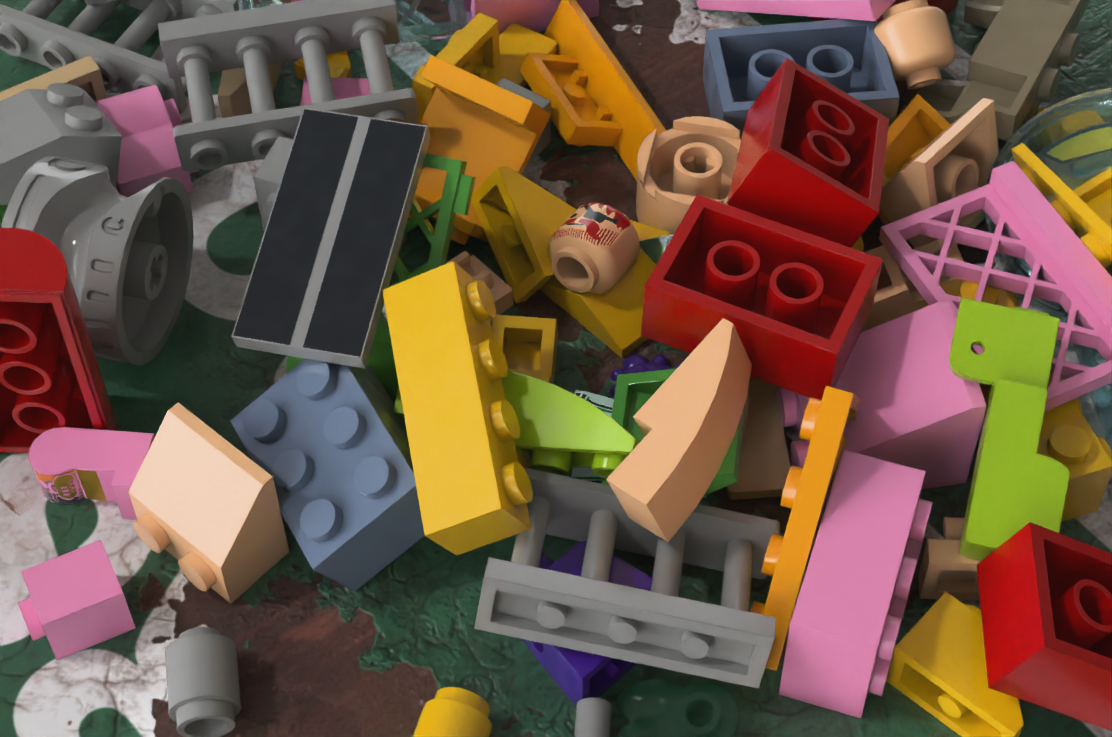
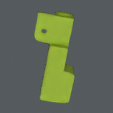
M961 297L949 352V367L961 379L991 386L958 551L963 557L982 561L1029 522L1057 533L1060 532L1070 472L1061 462L1051 457L1037 454L1060 318L1049 316V313L1016 306L1015 308ZM971 346H981L983 353L975 354L972 352Z

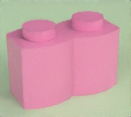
M155 84L95 101L96 105L122 135L116 184L119 194L128 198L157 182L162 177L174 178L181 182L187 193L194 192L190 174L199 170L184 171L182 169L173 128L182 125L173 98L163 100Z

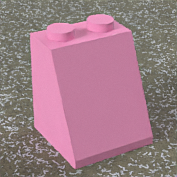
M950 301L931 304L861 332L835 386L836 389L854 393L861 398L856 420L847 419L843 436H847L845 449L854 453L926 471L922 489L966 484L987 408L979 383L957 377L949 367L948 358L956 323ZM780 388L776 391V399L783 427L791 426L795 440L790 445L791 463L793 466L803 468L810 441L799 438L810 398ZM828 489V491H827V495H826V499H825V502H824V503H826V502L828 501V498H829V495H830V491H831V490H829V489Z

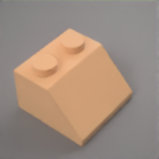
M179 402L167 411L128 492L137 520L133 522V527L140 539L151 550L161 553L165 549L178 560L183 574L195 587L203 592H206L211 587L231 604L289 553L274 479L272 475Z

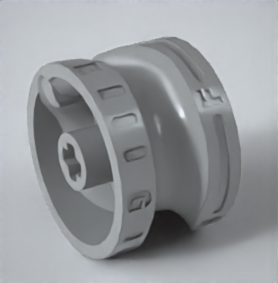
M46 156L36 161L17 184L8 203L1 228H21L39 233L51 240L60 249L66 261L97 358L136 366L148 364L158 355L168 340L180 314L189 281L194 235L192 209L187 191L181 182L176 179L162 177L157 182L127 198L119 194L112 185L108 168L105 165L58 156Z

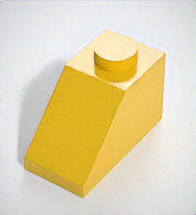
M945 592L895 646L886 682L961 737H1019L1024 725L1019 698L988 688L981 609L973 605L963 604L951 594Z

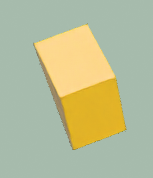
M502 166L497 167L472 193L471 202L504 278L513 289L515 303L526 301L555 275L548 253L550 238L577 209L512 168Z

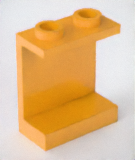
M430 55L421 77L437 87L419 125L428 126L431 136L427 153L467 162L464 175L476 177L473 192L497 167L508 166L522 175L551 114L524 97ZM427 166L422 169L414 196L422 210L442 198L447 171ZM470 202L468 215L456 213L451 239L466 245L471 235L489 243L472 202ZM410 212L408 218L411 219V218L413 217V215H412V213ZM436 213L432 217L437 219L438 213Z

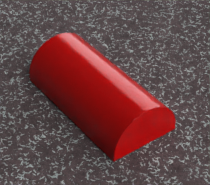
M0 228V452L29 453V448L33 441L43 432L53 428L71 427L119 431L63 254L51 240L39 233L21 228Z

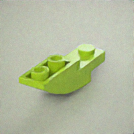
M508 371V375L502 378L506 400L513 407L520 426V437L514 440L516 452L529 461L530 469L567 476L569 475L570 468L591 469V472L597 476L608 478L641 442L612 417L585 399L557 385ZM398 388L393 414L405 421L400 390Z

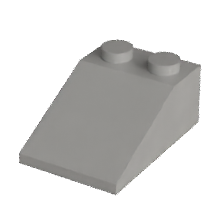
M54 83L49 85L48 89H27L0 101V205H8L17 184L26 171L36 161L46 156H58L105 165L109 171L110 182L116 189L122 135L85 90L72 84Z

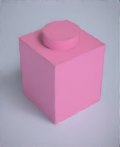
M101 540L21 571L31 596L18 602L24 621L33 641L44 636L47 637L56 660L136 628L124 593Z

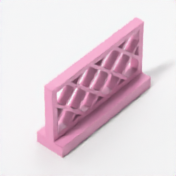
M1014 160L993 168L989 184L881 227L879 240L928 305L950 301L955 318H957L961 297L946 294L939 285L942 275L978 283L979 286L974 299L977 301L983 300L986 287L990 286L1025 295L1021 308L1029 309L1032 297L1056 302L1062 306L1068 314L1067 323L1059 322L1056 339L1062 342L1057 359H1052L1050 370L1052 379L1050 386L1047 387L1048 396L1045 411L1112 383V277ZM983 209L996 225V229L993 234L959 226V220L961 217ZM921 234L942 239L944 242L940 255L937 256L912 250L906 240ZM952 242L988 250L985 266L948 258ZM996 253L1023 259L1032 269L1030 278L992 269ZM1073 343L1096 349L1106 362L1095 367H1088L1064 361L1068 344ZM971 346V350L975 354L983 353L981 346Z

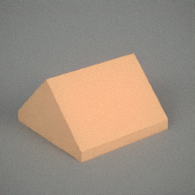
M982 98L933 139L882 186L880 209L891 222L989 184L992 169L1000 166L994 100ZM981 209L961 217L958 225L974 229L988 215ZM919 234L907 240L914 248H918L938 239Z

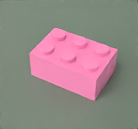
M843 450L790 622L778 695L857 718L862 717L868 692L882 696L933 504L931 501L919 499L926 471Z

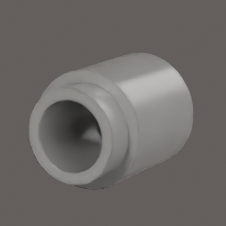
M197 627L186 630L179 635V639L170 643L165 649L169 717L177 723V732L183 737H220L234 729L235 716L241 710L236 643L231 638L221 635L220 631L214 628Z

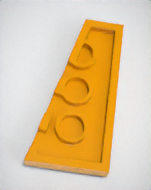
M829 386L825 387L822 400L810 397L799 434V438L810 441L803 468L793 465L790 467L780 506L791 509L784 536L772 534L763 561L761 574L773 577L765 604L754 601L750 612L776 617L775 639L765 667L775 671L784 664L790 622L804 580L809 556H811L827 503L824 502L827 491L832 488L842 452L846 450L847 436H843L847 419L856 420L861 403V398L854 393Z

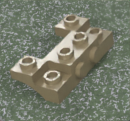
M1091 0L968 1L965 5L964 22L987 28L988 30L969 60L967 80L953 81L942 79L930 86L919 88L917 94L927 101L950 124L954 123L982 98L994 100L997 138L1012 142L1024 121L1031 122L1041 102L1050 103L1060 80V67L1062 65L1070 67L1076 56L1080 34L1075 33L1074 30Z

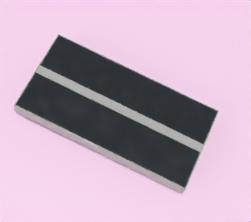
M303 108L231 336L236 347L366 369L384 305L382 290L388 288L430 143L431 136L428 126Z

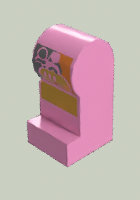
M71 427L53 428L43 432L33 441L29 448L28 459L43 495L51 502L61 505L73 504L84 498L117 502L123 519L137 520L128 492L155 436L154 433Z

